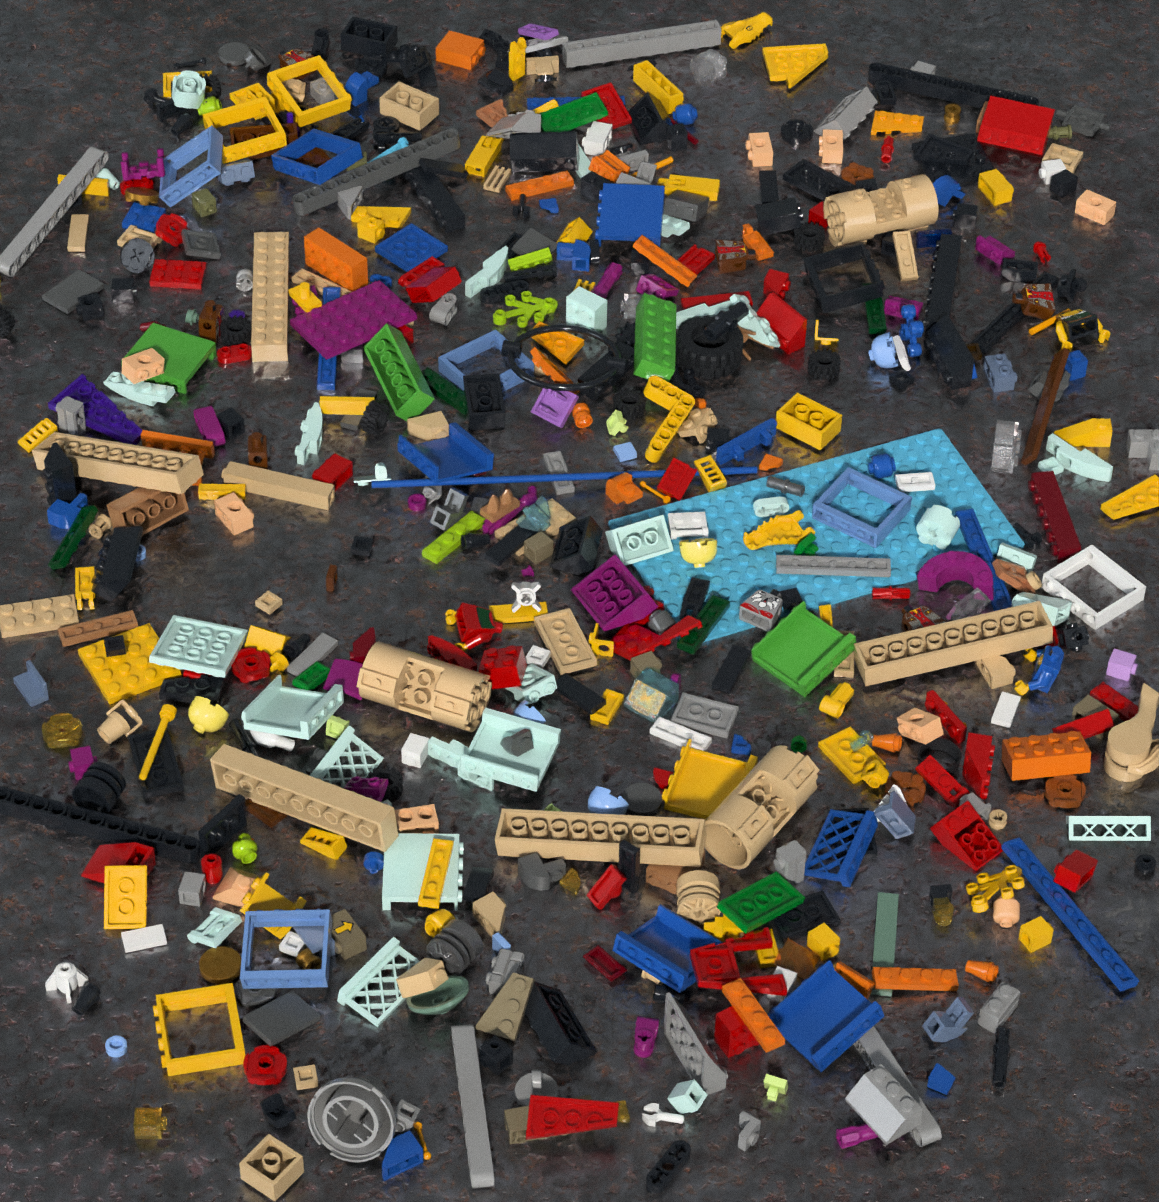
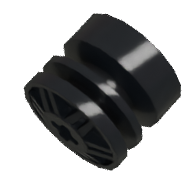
M94 762L90 764L82 779L79 780L73 789L72 797L79 807L109 814L116 800L119 799L126 788V781L123 775L111 765L103 762Z

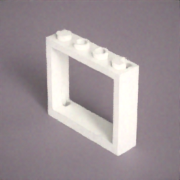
M1093 545L1044 573L1041 587L1054 598L1072 601L1070 611L1094 630L1143 601L1146 590L1144 584ZM1088 564L1127 594L1098 613L1059 583Z

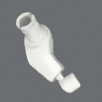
M250 730L254 741L265 748L276 746L289 752L294 748V739L282 735Z

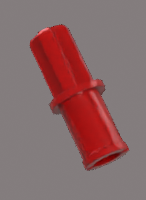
M890 136L884 138V144L881 147V161L884 163L891 162V156L894 152V138Z
M892 586L885 588L872 587V599H889V601H892V599L910 598V588H892Z

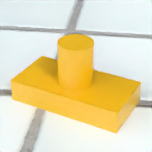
M302 282L300 285L288 289L289 296L305 312L308 313L312 309L322 306V302L310 290L309 283Z

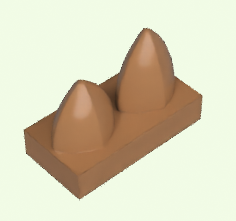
M505 489L498 498L495 495L490 497L488 504L480 508V515L494 523L520 507V500L513 496L511 490Z

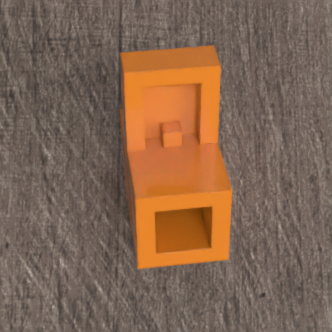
M627 472L613 477L606 482V495L616 505L623 501L630 504L643 497V491L632 482V475Z

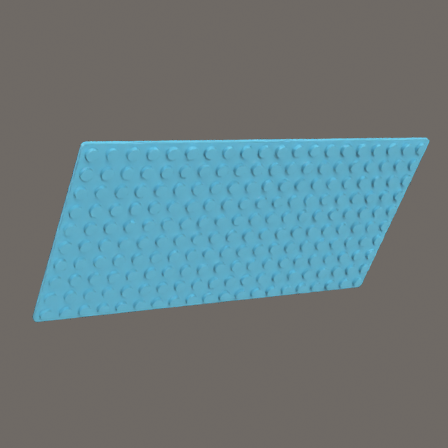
M942 429L927 431L770 475L782 480L788 479L791 483L805 486V492L802 497L790 493L784 494L780 490L767 487L766 483L769 476L612 519L608 522L610 529H614L654 516L664 515L669 532L668 513L705 512L708 538L717 539V554L711 562L705 563V567H694V564L687 563L682 558L679 549V541L689 539L690 542L702 537H678L675 540H671L674 551L632 563L644 585L654 589V594L651 597L664 604L665 610L670 613L676 623L681 620L682 602L692 577L710 581V588L703 607L712 595L730 601V607L704 642L756 627L740 620L739 611L740 605L757 590L770 593L773 589L783 591L797 588L802 601L806 603V610L812 611L819 609L821 605H833L872 593V587H894L918 580L917 575L921 567L928 560L948 551L970 553L960 528L951 543L944 550L939 549L934 544L932 546L919 541V535L916 530L917 524L928 507L932 508L933 505H941L952 511L951 515L954 517L955 511L973 508L993 557H997L999 546L1002 542L1019 549H1023L1025 543ZM887 453L890 457L894 458L896 471L893 472L891 477L876 479L873 474H869L867 464L870 463L872 456ZM848 467L896 490V474L932 472L935 490L903 492L912 497L911 510L877 548L812 518L813 504ZM849 484L828 505L875 528L896 507ZM785 497L789 504V511L783 515L801 510L804 517L798 524L804 531L808 527H812L815 530L814 536L816 540L813 544L819 548L815 556L887 558L891 562V576L776 574V555H796L794 551L798 544L772 545L757 550L748 549L743 541L744 533L747 532L749 534L753 530H757L758 525H762L764 521L769 522L771 517L775 518V516H756L753 509L754 502L762 498ZM782 607L778 620L787 617L791 613L790 609L784 610ZM688 609V610H687V615H690V616H691L692 613H693V610H689V609Z

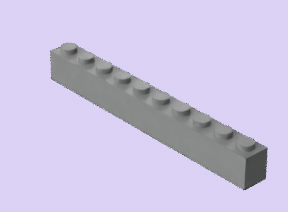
M717 20L564 42L562 46V59L566 68H573L675 51L721 45V27Z

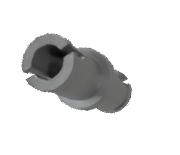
M769 476L766 483L767 487L780 490L784 494L790 493L802 497L805 492V486L791 483L788 479L782 480Z

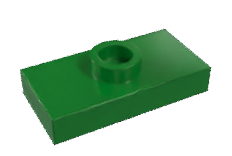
M316 661L294 678L292 685L298 689L312 691L326 680L330 668Z

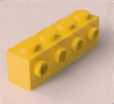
M648 60L634 65L633 81L644 92H649L659 99L668 114L673 113L677 105L683 104V93Z

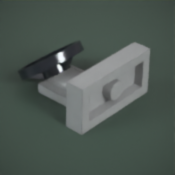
M632 144L611 148L610 152L616 153L615 156L630 167L629 172L638 170L641 161L648 163L649 153L646 150L635 153L627 151V149L633 147Z

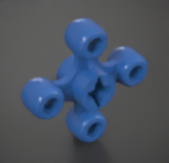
M903 305L901 307V314L906 319V323L901 324L899 335L901 340H909L910 344L907 345L908 356L918 357L922 354V347L920 343H917V338L922 337L924 325L922 321H914L913 318L916 316L914 305Z

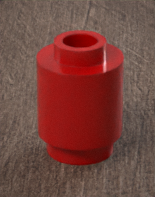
M207 854L201 859L202 874H205L206 882L209 884L218 883L223 876L221 857L217 854Z

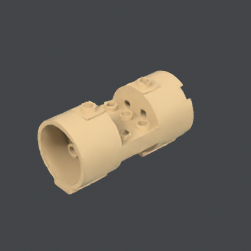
M925 174L890 181L886 188L870 192L860 188L826 197L823 212L824 219H827L830 228L827 229L829 240L837 249L859 242H867L868 239H872L876 234L893 230L913 231L934 224L938 218V199L931 180Z
M378 641L371 647L363 666L360 668L356 687H359L361 698L468 732H474L481 723L478 719L482 716L484 709L488 707L492 683L488 682L490 679L489 675Z
M779 745L771 748L705 820L707 834L706 850L717 861L730 868H746L818 788L816 779L818 778L817 773L820 770L808 755L804 756L800 752L795 754L788 750V746Z

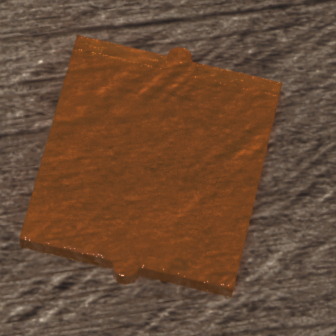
M788 938L783 948L779 949V955L773 965L796 972L797 978L803 981L809 978L811 973L815 972V966L820 956Z

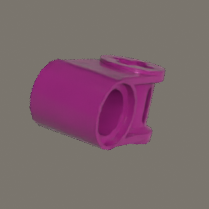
M637 1016L634 1053L638 1057L647 1058L652 1055L655 1038H657L659 1019Z

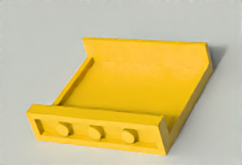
M689 739L687 745L681 749V759L675 763V773L669 777V787L664 789L662 800L665 801L664 809L706 820L758 764V756L750 755L748 762L693 749L691 748L692 740Z

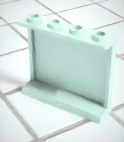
M278 675L242 711L244 729L309 740L344 703L343 686L335 684L327 693L282 686L281 675Z
M485 708L482 714V722L466 754L461 755L460 770L537 792L560 744L561 729ZM523 729H529L531 731L533 749L517 757L507 753L501 746L500 742L504 737L512 736Z
M398 833L397 839L384 852L382 909L391 910V902H418L433 838L454 841L440 902H454L455 911H458V902H462V890H458V886L463 885V874H459V870H463V858H459V855H463L464 847L463 842H459V834Z

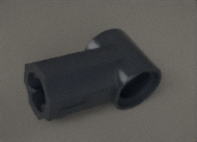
M320 28L315 31L311 55H320L323 59L329 47V32L326 29Z

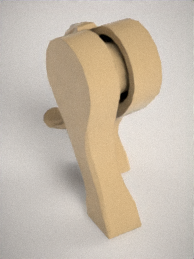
M1143 683L1140 693L1138 713L1130 720L1114 726L1108 734L1103 767L1110 777L1118 781H1136L1159 766V739L1152 740L1156 710L1159 705V692Z

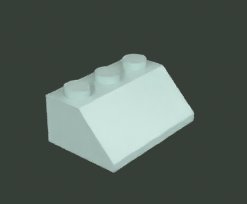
M664 515L654 516L605 531L611 552L625 566L674 551Z

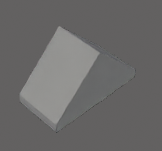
M362 186L337 192L338 206L349 220H351V215L357 206H360L363 201Z

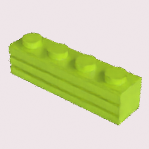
M547 247L508 259L510 271L535 267L537 264H547L553 260L550 249Z

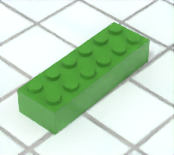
M644 293L636 307L634 375L649 379L651 376H658L669 382L675 372L676 304Z
M386 323L363 349L396 416L407 421V419L418 417L435 398L402 332Z

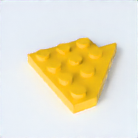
M826 43L762 47V54L770 81L786 80L788 89L796 85L828 58Z

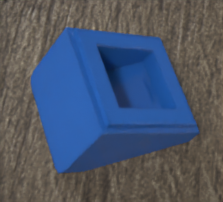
M936 1063L928 1078L927 1087L948 1095L956 1077L943 1066Z

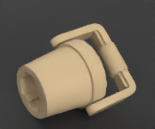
M121 700L106 713L108 718L99 726L97 731L105 742L111 744L121 736L125 735L128 737V735L133 733L141 726L142 719L131 705L129 706L126 701ZM120 705L138 723L131 730L127 721L114 711Z

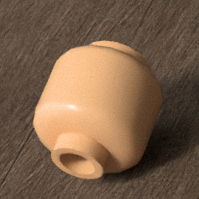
M999 896L993 902V920L1000 924L1001 927H1012L1013 924L1020 920V903L1015 897L1003 899L1002 896Z

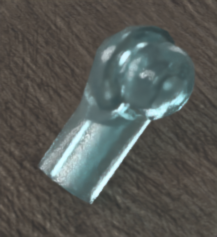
M863 730L860 734L861 737L849 743L853 752L873 741L874 736L869 730Z

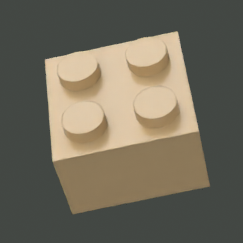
M270 1134L239 1163L241 1179L273 1201H276L304 1173L303 1156Z

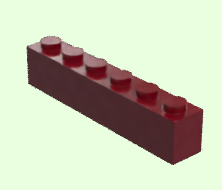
M1054 471L1032 473L1031 480L1028 481V489L1033 494V503L1037 505V515L1042 519L1041 524L1042 529L1046 531V540L1051 544V554L1055 556L1057 563H1062L1079 553L1081 545Z

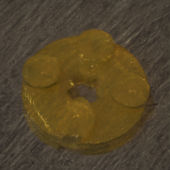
M69 713L54 714L46 724L44 722L42 725L43 739L47 742L49 748L76 746L79 744V739L83 733L81 721L78 718H73L72 714Z

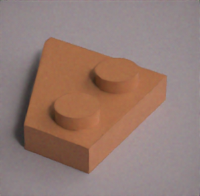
M502 99L476 110V116L491 128L501 118L508 117Z
M997 558L992 563L995 574L1000 579L1020 592L1036 594L1035 589L1032 588L1026 578L1027 572L1025 567Z

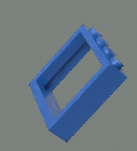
M314 128L272 154L271 158L274 170L321 185L362 159L363 156L360 143ZM315 147L338 154L317 168L295 161Z

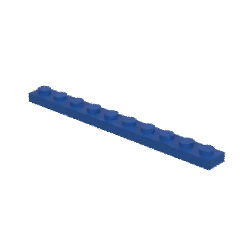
M1021 838L1003 842L1001 849L1017 867L1022 869V874L1119 991L1137 986L1139 979L1063 888L1054 882L1052 875Z

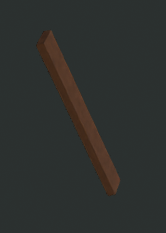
M1063 348L1053 356L1021 459V463L1025 466L1038 457L1069 356V350Z

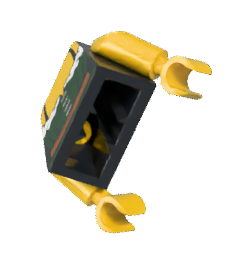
M1077 309L1061 313L1058 316L1056 334L1062 343L1061 350L1066 348L1071 352L1072 343L1067 340H1074L1096 332L1100 333L1098 336L1100 343H1103L1105 339L1109 340L1110 332L1103 329V325L1096 314Z

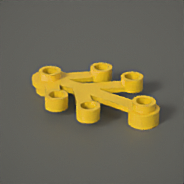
M1009 865L1001 873L990 876L988 873L978 874L976 876L978 884L973 882L966 885L967 894L974 895L978 892L987 891L982 895L972 897V911L981 913L988 910L987 900L999 889L1003 899L1014 897L1013 888L1021 889L1025 886L1024 878L1021 877L1022 869L1016 865ZM1007 882L1012 883V887H1008Z

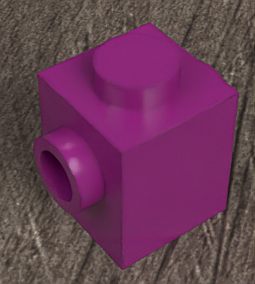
M90 746L70 749L71 761H68L70 773L74 772L76 780H80L90 764L98 762L97 757L92 756Z

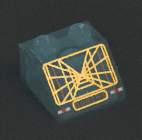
M647 667L635 679L624 702V707L655 723L659 716L663 717L678 702L679 684Z

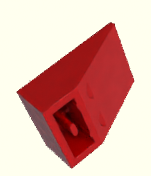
M969 732L962 774L970 791L978 798L987 800L988 788L985 786H989L991 773L987 771L992 770L993 758L989 757H994L995 745L992 744L993 736Z
M968 800L930 828L946 849L975 871L1003 851L1000 842Z
M136 842L99 845L82 872L81 877L105 883V866L147 865L148 878L156 865L154 848Z

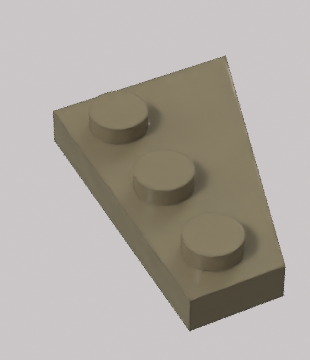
M513 972L474 1029L516 1042L535 979Z

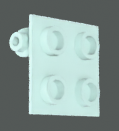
M380 462L375 466V475L353 477L354 483H358V486L369 485L371 481L391 480V476L387 474L386 465Z

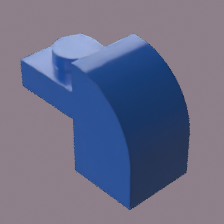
M368 71L362 74L354 72L345 85V91L352 98L351 104L358 106L367 101V89L378 84L379 77Z
M949 175L941 176L933 183L938 204L946 206L952 196L963 199L965 196L960 184Z
M577 239L575 244L558 242L557 260L572 261V270L589 272L591 262L590 246L586 242Z
M80 493L70 504L57 499L47 509L48 523L61 529H69L81 508L89 506L87 495Z

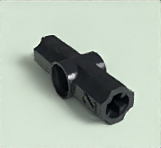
M741 301L726 312L720 311L716 315L715 321L704 328L703 334L707 340L712 342L726 331L733 332L738 322L749 314L746 304Z

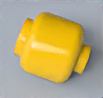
M440 909L428 915L425 920L426 933L434 938L437 934H440V931L450 920L455 919V916L446 909Z

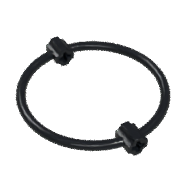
M548 325L534 328L521 334L514 341L504 340L501 349V355L507 357L510 368L518 377L537 387L556 391L590 389L607 382L615 374L625 375L627 368V359L621 358V353L612 340L592 329L574 325ZM548 332H574L588 335L607 345L614 357L609 356L606 374L592 381L577 384H558L534 378L522 371L514 358L520 359L523 341Z

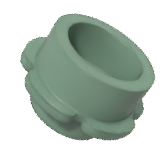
M188 309L185 322L190 323L192 326L199 319V313H197L196 309Z

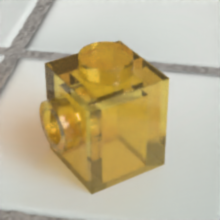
M135 1108L133 1125L135 1139H162L163 1130H167V1117H163L162 1108Z

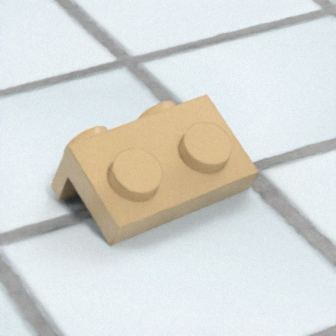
M697 408L690 412L689 417L683 422L678 433L680 437L696 436L699 443H704L707 439L708 428H714L718 421L711 408Z

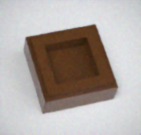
M330 564L326 575V591L333 592L338 580L337 565Z

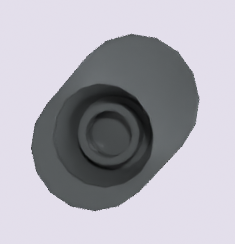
M256 44L248 47V51L243 57L247 63L245 68L250 67L254 71H259L271 64V59L267 52Z

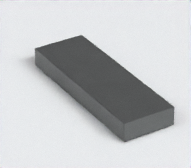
M360 388L355 397H375L376 400L377 392ZM344 415L340 426L358 431L363 421L361 418L364 415Z

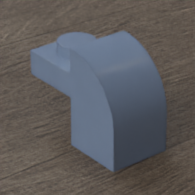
M957 997L946 1012L933 1011L922 1027L932 1041L947 1042L959 1037L968 1029L965 1024L974 1012L964 997Z

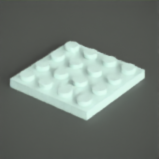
M173 615L150 654L149 662L160 666L165 665L176 669L225 678L248 636V630Z

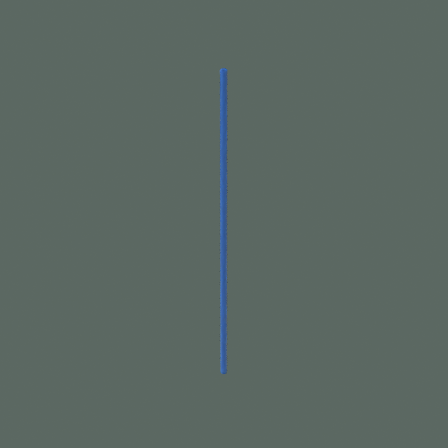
M757 466L719 468L723 475L757 474ZM712 468L705 469L704 471H710ZM666 470L462 477L434 483L431 479L371 481V488L611 479L624 472L631 474L632 478L663 477Z

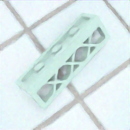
M1066 816L1068 840L1151 841V816ZM1073 824H1081L1087 831L1082 836H1073ZM1085 824L1093 825L1090 828H1088ZM1097 824H1102L1107 829L1102 836H1096L1091 831ZM1117 824H1122L1128 830L1123 836H1117L1112 831ZM1126 824L1134 825L1131 828H1129ZM1138 824H1145L1146 837H1138L1132 830Z

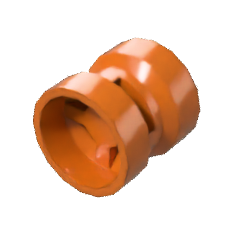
M585 403L576 404L571 411L576 426L578 428L589 427L593 419L588 405Z

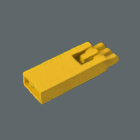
M482 135L465 163L466 171L469 174L485 177L502 148L504 138L497 139L496 137Z
M670 174L669 179L659 178L657 185L665 186V194L667 196L680 190L709 197L710 201H717L720 180Z

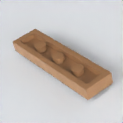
M133 610L58 628V635L62 646L66 647L126 632L138 627V622Z

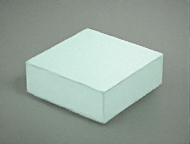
M1054 456L1038 462V467L1042 472L1054 471V474L1057 475L1064 471V466Z

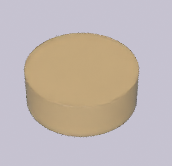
M1034 571L1026 574V578L1033 589L1038 590L1042 587V582Z

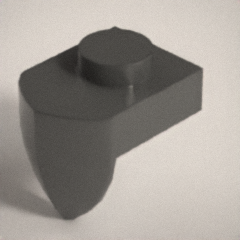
M523 729L512 736L504 737L500 742L507 753L517 757L534 748L529 729Z

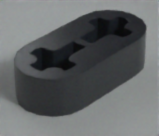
M590 239L591 266H599L598 239Z

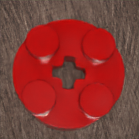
M163 214L156 223L155 234L172 246L178 247L180 244H183L181 232L182 229L188 230L187 222L177 214Z
M253 647L241 649L238 651V655L231 666L232 672L242 683L266 678L270 674V656L267 652L263 650L262 652L257 651Z
M261 1045L255 1047V1051L246 1054L243 1068L249 1083L277 1085L282 1082V1078L287 1072V1058L285 1054L279 1052V1048ZM264 1063H268L269 1067L263 1068L261 1066H263Z

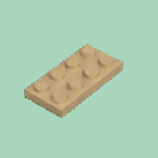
M551 498L497 529L495 537L501 540L533 513L547 521V526L541 531L552 538L558 534L561 526L576 521V517ZM524 546L515 553L517 556L524 554Z
M74 594L0 605L2 638L58 630V628L79 623Z
M570 608L534 617V624L547 650L551 651V658L560 675L597 666V659Z

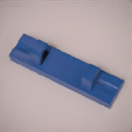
M771 418L718 447L716 462L722 465L733 458L739 462L744 459V452L760 443L765 446L772 444V437L776 435L777 421Z

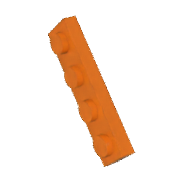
M562 171L506 185L505 191L511 201L519 199L521 194L529 197L574 186V180L568 171Z
M643 235L632 246L640 254L650 259L652 263L658 265L667 274L673 276L686 287H689L698 276Z
M536 347L530 351L533 356V363L538 368L541 366L542 371L547 376L551 375L554 383L574 384L568 376ZM570 391L575 395L579 393V391Z
M873 967L872 978L873 982H875L874 989L957 991L959 987L956 969Z
M741 978L722 986L723 994L766 1053L785 1045V1038Z

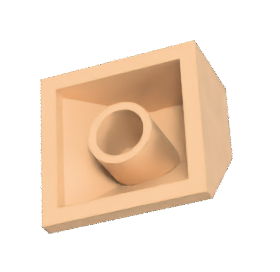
M230 867L214 893L213 899L241 908L244 904L241 902L248 891L251 892L253 889L250 887L257 876L259 878L262 876Z

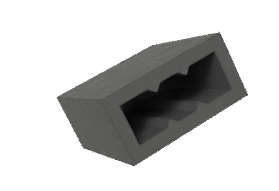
M677 190L666 197L663 214L696 222L707 214L709 197Z

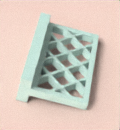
M348 726L309 776L319 778L330 784L340 782L341 788H343L345 782L356 776L355 769H363L365 777L361 778H367L370 771L373 773V769L377 768L384 758L354 735L355 729ZM351 741L359 747V751L351 752ZM348 756L349 765H341L339 757ZM352 756H361L362 764H354ZM365 756L373 757L376 760L375 764H367ZM337 769L339 778H331L329 770ZM342 769H350L352 777L344 778Z
M395 937L388 941L339 990L337 1002L343 1006L349 1005L376 1027L406 999L402 998L401 992L398 990L396 969H407L408 971L420 962L399 946L400 941ZM400 954L406 959V964H395V958ZM392 969L393 977H382L381 971ZM394 982L395 990H383L382 983ZM369 983H379L380 990L368 991L367 985ZM384 995H395L396 1001L394 1003H384ZM356 996H365L366 1004H357L353 999ZM369 996H380L381 1003L369 1004ZM370 1009H382V1015L377 1019L370 1013Z

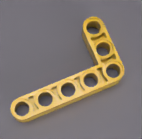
M651 376L643 391L645 397L670 411L651 439L645 452V458L652 463H656L661 459L683 422L690 415L695 399L692 395L658 376Z

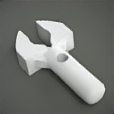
M650 1103L644 1106V1113H642V1120L648 1126L654 1127L656 1122L661 1120L683 1124L685 1119L683 1115L662 1112L657 1103Z

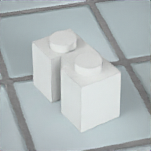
M593 121L591 127L587 129L586 137H583L582 140L585 154L598 156L607 150V145L609 146L612 139V124Z

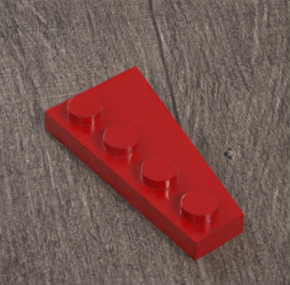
M530 1095L526 1140L617 1127L619 1103Z

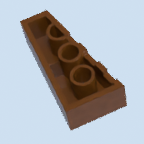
M296 123L281 124L286 133L287 145L298 139ZM272 125L230 128L231 145L275 133L276 131ZM283 147L246 158L255 160L268 157Z

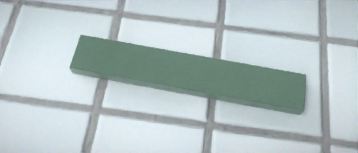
M878 892L872 969L873 967H894L899 894ZM873 987L870 995L892 997V990L874 989Z

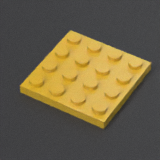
M150 623L115 635H123L126 650L124 655L106 657L104 640L78 649L79 657L109 705L161 686L163 680L182 678L180 669L149 662L150 654L159 640Z

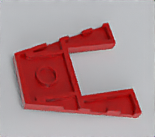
M653 599L658 608H656L652 613H654L657 610L664 611V604ZM650 613L644 619L624 625L610 641L614 642L615 654L631 661V658L649 651L654 652V648L659 645L666 646L670 644V640L679 635L681 638L688 635L689 630L695 627L698 629L702 628V623L700 620L687 615L667 631L658 635L641 627L649 621V617L652 614Z
M763 928L762 932L755 934L753 931L744 934V937L735 940L733 937L725 939L724 943L718 945L712 943L691 949L689 956L698 987L722 990L723 985L741 978L734 952L771 949L773 941L769 928ZM783 974L741 978L751 993L787 995Z

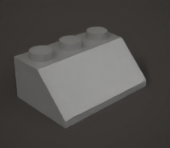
M533 110L508 114V117L501 118L487 132V137L510 139V134L541 133V114H536Z
M882 1064L865 1073L845 1098V1101L885 1145L921 1125L923 1108Z

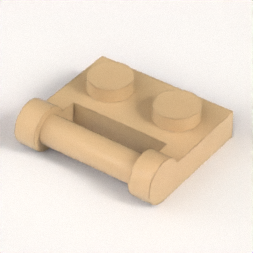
M297 79L283 81L282 84L292 98L302 103L305 96L306 83Z
M1052 143L1042 161L1061 159L1066 169L1074 174L1076 167L1083 158V152Z
M130 225L117 240L118 246L121 247L128 240L134 238L147 241L152 248L162 242V238L158 237L155 233L139 229L135 225Z

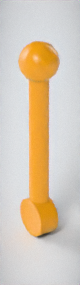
M645 481L639 483L641 488L651 491L663 499L664 503H670L669 496H664L646 485Z
M416 1122L414 1123V1130L417 1131L423 1148V1158L429 1160L431 1153L427 1150L421 1131L422 1123Z

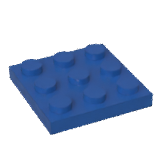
M412 223L375 246L376 253L406 272L430 257L438 258L448 251L446 244Z

